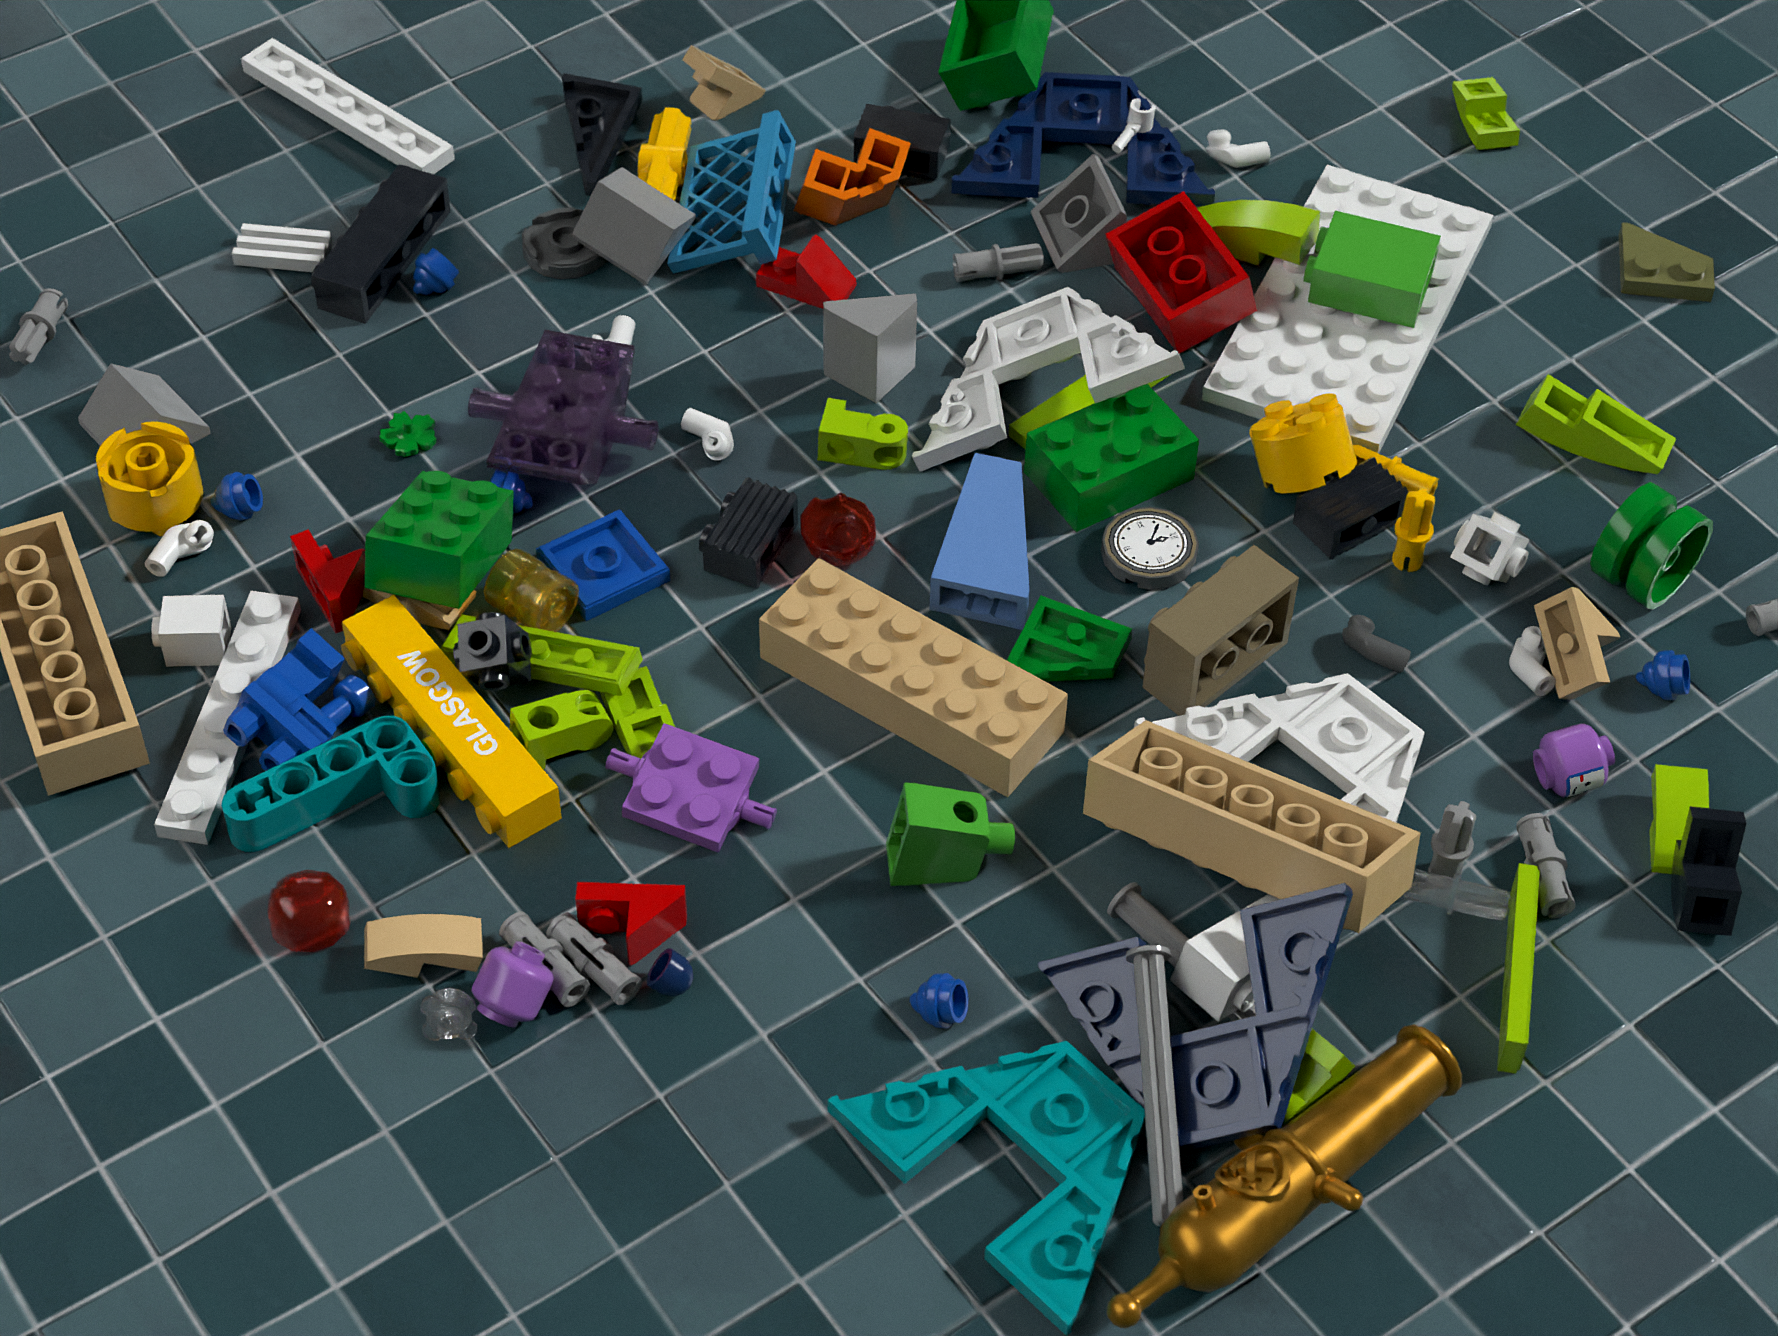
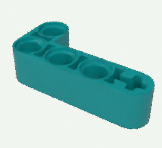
M381 716L234 786L224 795L221 806L231 843L241 851L257 852L382 791L395 809L402 815L409 818L427 816L435 811L440 804V790L435 762L408 723L396 716Z

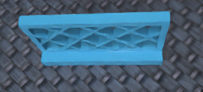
M779 110L762 114L760 128L690 147L679 204L696 214V217L703 211L708 214L695 226L690 225L670 252L667 264L673 274L752 253L755 254L760 264L777 260L796 141ZM757 145V146H756L750 153H748L745 157H743V156L740 155V154L743 153L748 147ZM718 156L706 167L702 166L703 159ZM731 162L736 164L724 176L718 175ZM750 171L752 175L740 186H737L735 183ZM707 183H713L700 197L696 195ZM726 191L731 193L719 205L715 206L712 204ZM741 202H747V205L736 215L729 214ZM720 221L725 222L712 236L706 234ZM738 230L742 232L741 240L725 243ZM697 241L703 243L694 252L685 254Z

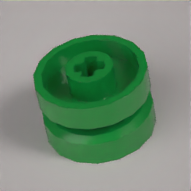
M1649 482L1640 486L1623 502L1602 531L1590 560L1591 571L1615 586L1626 582L1627 595L1646 608L1653 610L1671 598L1688 579L1709 544L1713 532V520L1688 505L1677 510L1676 497L1660 486Z

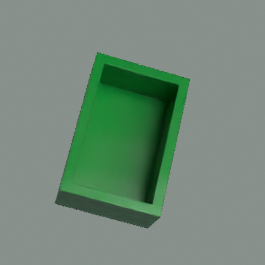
M956 0L938 73L959 111L974 107H986L992 102L1014 96L1022 97L1037 90L1054 13L1049 0Z
M1144 384L1129 390L1120 397L1108 398L1096 404L1094 403L1027 432L1024 473L1072 529L1078 532L1193 480L1199 439L1148 384Z
M422 471L366 535L365 588L459 609L512 542L514 491L499 488L489 481L472 482L453 478L448 473L442 471Z

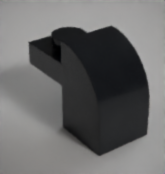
M1689 807L1682 840H1676L1672 864L1671 900L1678 931L1725 936L1732 935L1742 894L1736 865L1747 824L1744 812Z

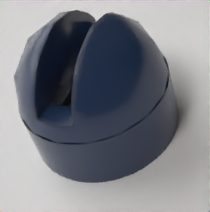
M668 948L655 960L648 973L646 983L649 987L663 995L671 997L682 995L691 987L694 978L693 970L689 961L683 955Z

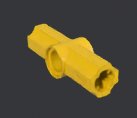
M665 107L663 112L654 116L648 144H641L638 158V178L675 201L677 188L683 187L687 167V146L691 133V118L685 116L678 108Z

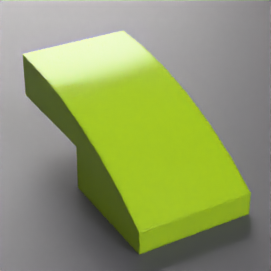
M1493 77L1453 81L1452 91L1458 112L1476 149L1518 146L1520 129L1506 112L1507 95Z
M647 666L637 669L622 696L600 692L618 737L626 753L641 759L652 748L664 723L675 727L666 703L662 704Z
M1655 764L1651 776L1653 821L1649 829L1651 871L1672 874L1676 840H1682L1689 807L1709 808L1708 769Z

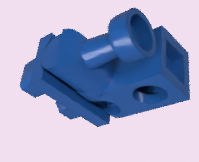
M311 628L297 641L294 649L276 665L266 670L256 681H253L243 689L235 710L226 721L223 732L237 746L244 747L256 736L263 741L268 748L262 752L259 762L262 769L267 771L332 740L336 728L348 715L362 717L374 707L375 696L365 681L355 675H347L334 687V700L320 709L313 703L315 699L335 683L345 658Z

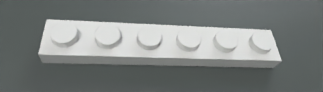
M273 38L241 58L243 72L396 165L401 164L435 174L455 159L451 144Z
M250 591L154 823L157 837L209 844L222 811V799L232 786L248 745L247 743L244 747L237 746L224 734V726L228 717L235 710L243 689L253 681H256L266 670L276 665L282 659L301 612L298 597Z

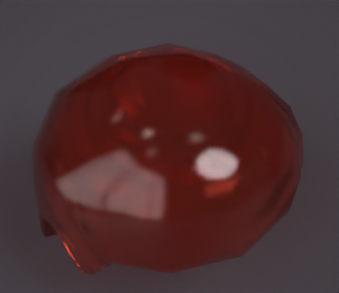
M842 492L828 499L813 498L800 516L801 536L809 552L815 559L820 558L834 567L851 565L864 559L872 551L876 542V522L871 511L865 503L852 497H847Z
M306 869L287 874L277 881L275 887L270 891L267 914L272 936L277 943L291 951L315 952L333 946L347 933L350 927L347 892L344 889V885L329 872Z

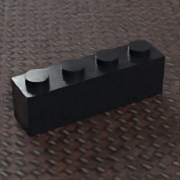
M399 164L390 177L381 182L378 192L368 205L359 210L356 220L346 233L341 234L337 238L334 248L324 261L315 266L311 276V285L315 291L317 308L366 324L451 212L447 179Z

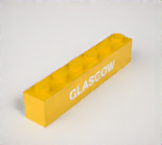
M395 595L342 621L345 643L341 645V650L349 666L354 671L361 669L367 676L368 685L376 699L381 703L387 701L393 708L394 716L402 718L408 723L432 756L435 766H441L447 773L448 781L456 796L462 801L468 798L473 804L477 818L488 834L491 835L496 832L506 846L510 848L562 819L558 786Z

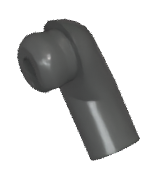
M1363 615L1351 616L1348 621V627L1343 628L1342 631L1344 643L1371 662L1401 673L1409 661L1411 651L1371 634L1375 629V624L1370 618Z

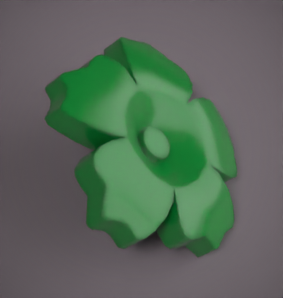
M405 411L394 413L393 419L388 423L389 428L380 430V442L386 445L388 449H395L397 456L408 457L417 455L419 453L418 449L430 450L437 443L435 431L433 430L435 420L430 417V414L424 416L415 415L411 420Z

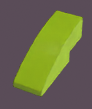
M1236 200L1218 202L1197 208L1234 258L1255 265H1259L1266 254L1300 265L1316 243L1319 233L1320 211L1295 204L1268 200Z
M1549 374L1530 395L1516 423L1517 426L1541 440L1570 453L1602 464L1658 474L1663 469L1676 441V438L1599 389H1596L1587 399Z

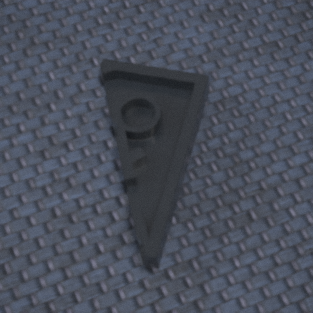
M563 73V94L585 195L591 196L598 181L606 177L642 103V87Z

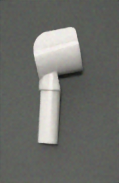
M1141 99L1131 101L1125 130L1112 145L1114 152L1120 153L1137 132L1145 133L1152 129L1155 105L1151 106V109L1143 111L1140 110Z

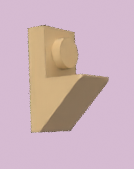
M692 45L682 59L695 70L692 77L699 82L690 97V102L712 120H720L760 99L766 91L740 69Z
M1571 587L1534 605L1552 676L1556 681L1555 687L1558 698L1572 700L1610 683L1601 647L1618 640L1620 635L1579 588Z

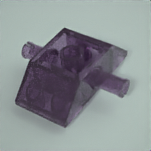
M544 330L518 391L514 392L513 395L482 390L477 387L473 388V394L470 395L468 403L469 417L503 422L487 458V468L578 485L597 484L613 443L645 448L652 451L654 444L657 442L658 421L624 416L635 355L634 345Z

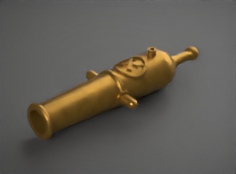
M1417 1025L1404 1026L1397 1034L1394 1045L1284 1127L1269 1130L1264 1137L1259 1134L1234 1140L1235 1145L1242 1151L1221 1165L1215 1172L1214 1179L1206 1185L1196 1187L1193 1194L1177 1205L1161 1225L1158 1245L1160 1261L1151 1273L1130 1291L1117 1294L1108 1302L1107 1316L1113 1325L1126 1329L1136 1325L1141 1318L1143 1310L1160 1296L1179 1286L1198 1291L1213 1292L1234 1283L1321 1203L1325 1204L1332 1201L1348 1211L1358 1210L1363 1204V1196L1357 1189L1345 1182L1440 1096L1455 1095L1460 1089L1462 1073L1449 1047L1438 1036L1424 1027Z

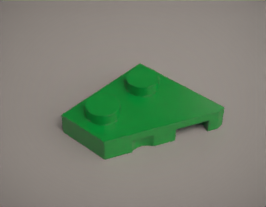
M1040 595L1007 661L1045 682L1113 678L1132 640V628Z

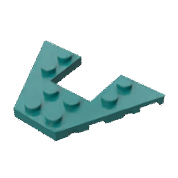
M1068 1041L1042 1046L1033 1053L1017 1052L998 1057V1063L965 1071L963 1066L924 1074L920 1080L912 1083L902 1081L886 1083L885 1090L844 1100H840L838 1095L828 1099V1113L904 1184L985 1118H988L1060 1185L986 1246L984 1259L1066 1336L1071 1333L1145 1124V1109Z

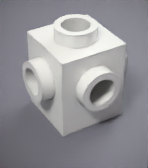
M1494 512L1490 519L1473 514L1471 519L1467 520L1459 529L1454 540V546L1456 547L1450 557L1465 565L1462 571L1463 574L1488 586L1491 579L1507 583L1510 576L1516 577L1524 567L1529 552L1524 549L1529 539L1517 533L1520 527L1519 523L1497 512ZM1500 541L1501 545L1494 558H1492L1490 547L1494 542Z

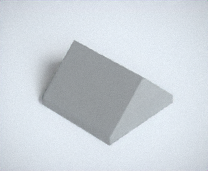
M1092 154L1030 211L1054 265L1061 273L1114 264L1105 234L1126 223L1127 214L1099 157Z
M621 167L598 181L572 232V238L647 285L696 219V214Z
M916 293L823 302L824 375L875 403L882 399L915 368Z
M111 363L78 417L80 425L100 446L111 434L125 428L127 434L142 429L140 423L151 421L163 422L180 428L188 436L190 444L211 434L209 426L159 375Z

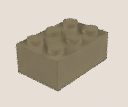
M1255 545L1251 546L1240 556H1232L1227 559L1216 574L1204 583H1195L1187 591L1184 598L1169 609L1162 608L1151 619L1148 626L1147 654L1144 658L1143 688L1178 716L1185 715L1186 708L1198 705L1206 707L1288 643L1299 577Z

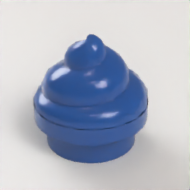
M432 248L426 255L421 253L415 260L416 269L413 273L415 281L413 290L416 294L421 293L424 295L431 294L433 291L444 293L455 285L453 279L459 274V271L444 255Z
M495 469L490 482L499 488L514 491L513 514L521 512L524 508L530 509L533 506L532 497L526 492L525 483L519 479L518 473L510 469L507 473Z
M234 472L222 478L221 483L215 489V495L211 497L210 503L214 509L222 512L228 518L246 520L252 517L253 512L261 510L263 494L257 479L253 475H243L240 472Z
M1673 650L1660 651L1655 654L1653 661L1645 663L1642 671L1636 674V680L1641 685L1647 686L1652 694L1660 696L1663 700H1676L1678 695L1688 694L1690 690V667L1687 655H1675Z
M948 973L932 975L909 998L913 1009L921 1015L926 1023L936 1028H949L953 1023H961L965 1019L968 1010V991L965 983L961 979H954Z

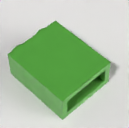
M1335 210L1329 228L1321 226L1314 250V253H1318V257L1310 255L1306 265L1303 282L1310 283L1308 302L1414 328L1435 268L1441 235Z

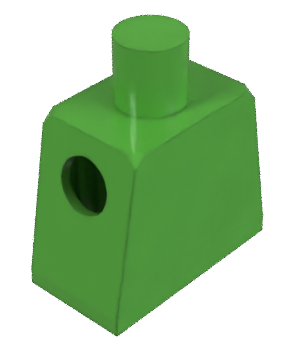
M904 782L886 841L890 886L971 881L977 878L985 854H1012L1015 843L1014 825L1012 823L989 822L986 798L980 793Z

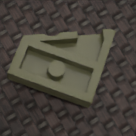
M1622 222L1619 232L1622 294L1711 302L1715 291L1713 258L1630 223Z

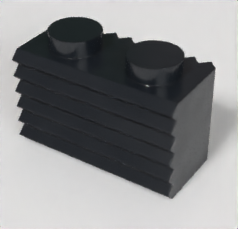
M866 103L861 120H859L854 133V163L857 162L868 130L871 128L911 143L901 174L904 173L907 177L913 175L915 178L921 176L924 180L930 178L932 181H935L939 176L950 147L951 119L939 117L932 113L921 114L899 110L893 106H878Z
M1375 457L1356 465L1350 473L1340 479L1337 472L1334 478L1325 482L1326 485L1300 492L1296 499L1293 524L1324 554L1333 560L1336 555H1341L1344 551L1348 552L1351 547L1355 548L1358 543L1363 544L1366 539L1370 540L1373 535L1377 536L1381 531L1385 532L1388 527L1392 528L1397 519L1402 516L1408 489L1406 486L1402 487L1401 482L1396 481L1394 475H1390L1388 469H1383L1382 464L1377 463Z
M750 477L745 478L736 493L729 491L724 497L720 509V518L716 524H707L701 534L699 551L703 552L704 570L754 588H759L760 582H763L764 576L768 574V570L772 567L773 562L776 561L777 555H780L781 549H784L785 542H788L789 536L792 535L793 530L797 527V495L794 492L788 493L785 489L779 490L776 486L770 487L767 483L761 484L759 480L753 481Z

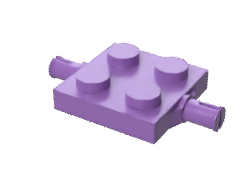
M664 723L652 748L641 759L621 752L616 748L610 751L611 755L607 758L606 769L633 778V786L622 806V817L718 853L728 832L741 819L763 826L768 830L774 822L777 808H771L749 799V788L759 769V758Z

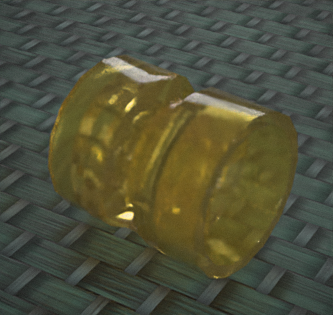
M515 548L505 553L491 569L485 583L484 597L489 605L509 617H516L524 626L558 632L572 616L577 605L579 588L572 579L559 571L547 568L541 560L523 549Z

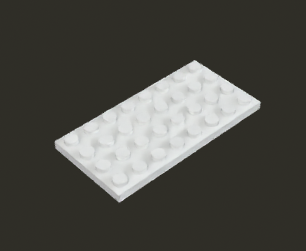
M1327 165L1304 207L1320 211L1319 230L1321 226L1329 228L1336 210L1441 235L1435 268L1415 327H1407L1309 303L1310 283L1303 282L1309 256L1318 257V253H1314L1315 244L1300 265L1275 257L1254 295L1257 311L1240 320L1203 387L1202 400L1262 419L1265 417L1264 408L1272 403L1289 400L1293 406L1307 403L1316 396L1332 393L1337 396L1338 403L1343 407L1352 444H1358L1379 454L1491 228L1493 215L1442 200L1429 194L1396 186L1386 181L1363 176L1347 169Z

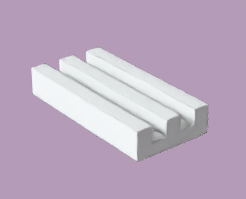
M243 223L241 227L242 236L238 235L236 240L237 248H233L232 258L234 265L313 272L315 266L323 262L329 253L332 244L330 231Z

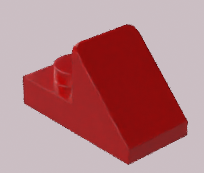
M815 234L801 254L779 247L777 260L763 263L757 271L756 287L823 309V302L847 300L856 287V278L824 240Z
M309 529L290 536L296 568L335 634L343 631L342 621L353 615L363 596L365 585V549L361 548L333 559L327 545L318 546Z
M577 882L575 901L578 923L586 930L599 934L626 932L629 966L636 964L687 924L685 885Z

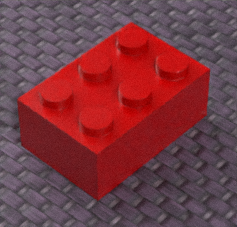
M1184 191L1105 234L1116 270L1171 346L1179 354L1257 311L1249 276Z

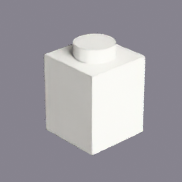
M224 595L163 596L161 615L153 617L152 641L155 647L161 646L166 667L212 666L221 664L231 635V623Z

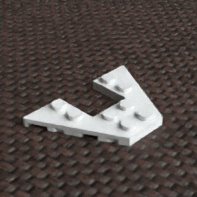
M1069 287L1063 288L983 320L976 333V341L968 348L963 358L966 364L965 370L960 378L952 379L940 401L942 404L941 409L932 416L929 422L932 432L923 449L913 452L912 458L921 472L977 449L989 448L996 442L1006 439L1007 435L998 385L1012 379H1022L1032 371L1050 364L1065 362L1078 353L1082 354L1088 389L1095 404L1108 398L1120 397L1129 390L1185 369L1178 351L1174 350L1170 353L1155 344L1151 335L1146 332H1136L1134 325L1117 315L1109 317L1102 312L1100 306L1089 299H1081L1079 293Z
M1348 673L1325 678L1319 683L1311 684L1305 682L1287 686L1286 693L1258 698L1254 693L1222 700L1213 707H1202L1199 705L1186 708L1185 715L1152 722L1247 762L1278 739L1347 793L1341 799L1342 801L1396 823L1424 737L1422 729ZM1138 718L1135 721L1134 728L1144 722L1145 718Z

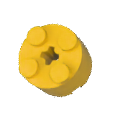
M1332 393L1322 394L1312 398L1307 403L1293 406L1289 400L1272 403L1264 408L1265 417L1252 425L1249 431L1263 484L1267 489L1272 484L1274 492L1297 493L1316 489L1326 485L1324 476L1337 471L1340 479L1350 473L1357 464L1343 407L1338 403L1337 396Z
M151 421L140 423L142 428L140 430L126 434V430L123 428L111 434L99 447L96 455V464L109 517L112 521L132 530L153 532L158 536H163L169 528L180 525L195 513L201 504L204 492L195 451L190 444L188 436L174 425Z

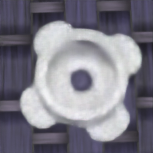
M454 988L441 989L425 997L420 1005L421 1012L426 1015V1023L422 1028L423 1035L433 1041H438L441 1038L455 1039L459 1037L462 1040L473 1038L477 1033L478 1027L472 1021V1012L476 1008L475 1000L465 992Z

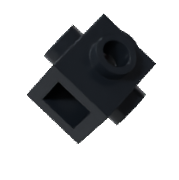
M495 612L483 613L476 617V621L457 624L458 642L454 645L453 656L456 667L461 674L484 690H500L510 685L531 682L530 658L532 647L529 634L506 615Z

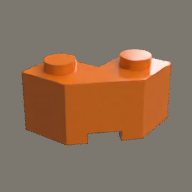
M869 128L856 163L815 149L794 211L836 226L888 205L899 181L911 143Z

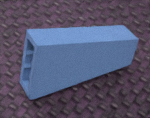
M975 453L931 575L929 610L1023 630L1028 618L1030 590L1021 462Z

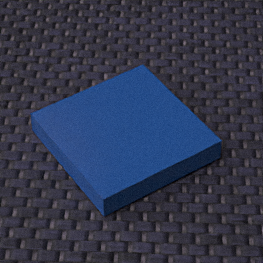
M620 509L536 548L539 563L585 621L671 581L670 569Z

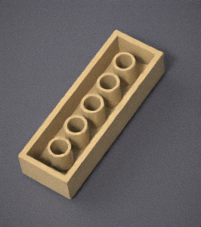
M63 511L0 529V651L48 796L150 764L136 714Z
M820 558L759 618L761 659L1007 798L1064 733L1067 693Z
M1145 720L1088 760L1083 814L1103 822L1109 828L1122 830L1143 839L1155 848L1166 849L1191 860L1199 867L1212 869L1237 880L1245 887L1258 889L1279 899L1346 883L1352 889L1353 896L1343 929H1350L1359 933L1412 887L1420 832Z

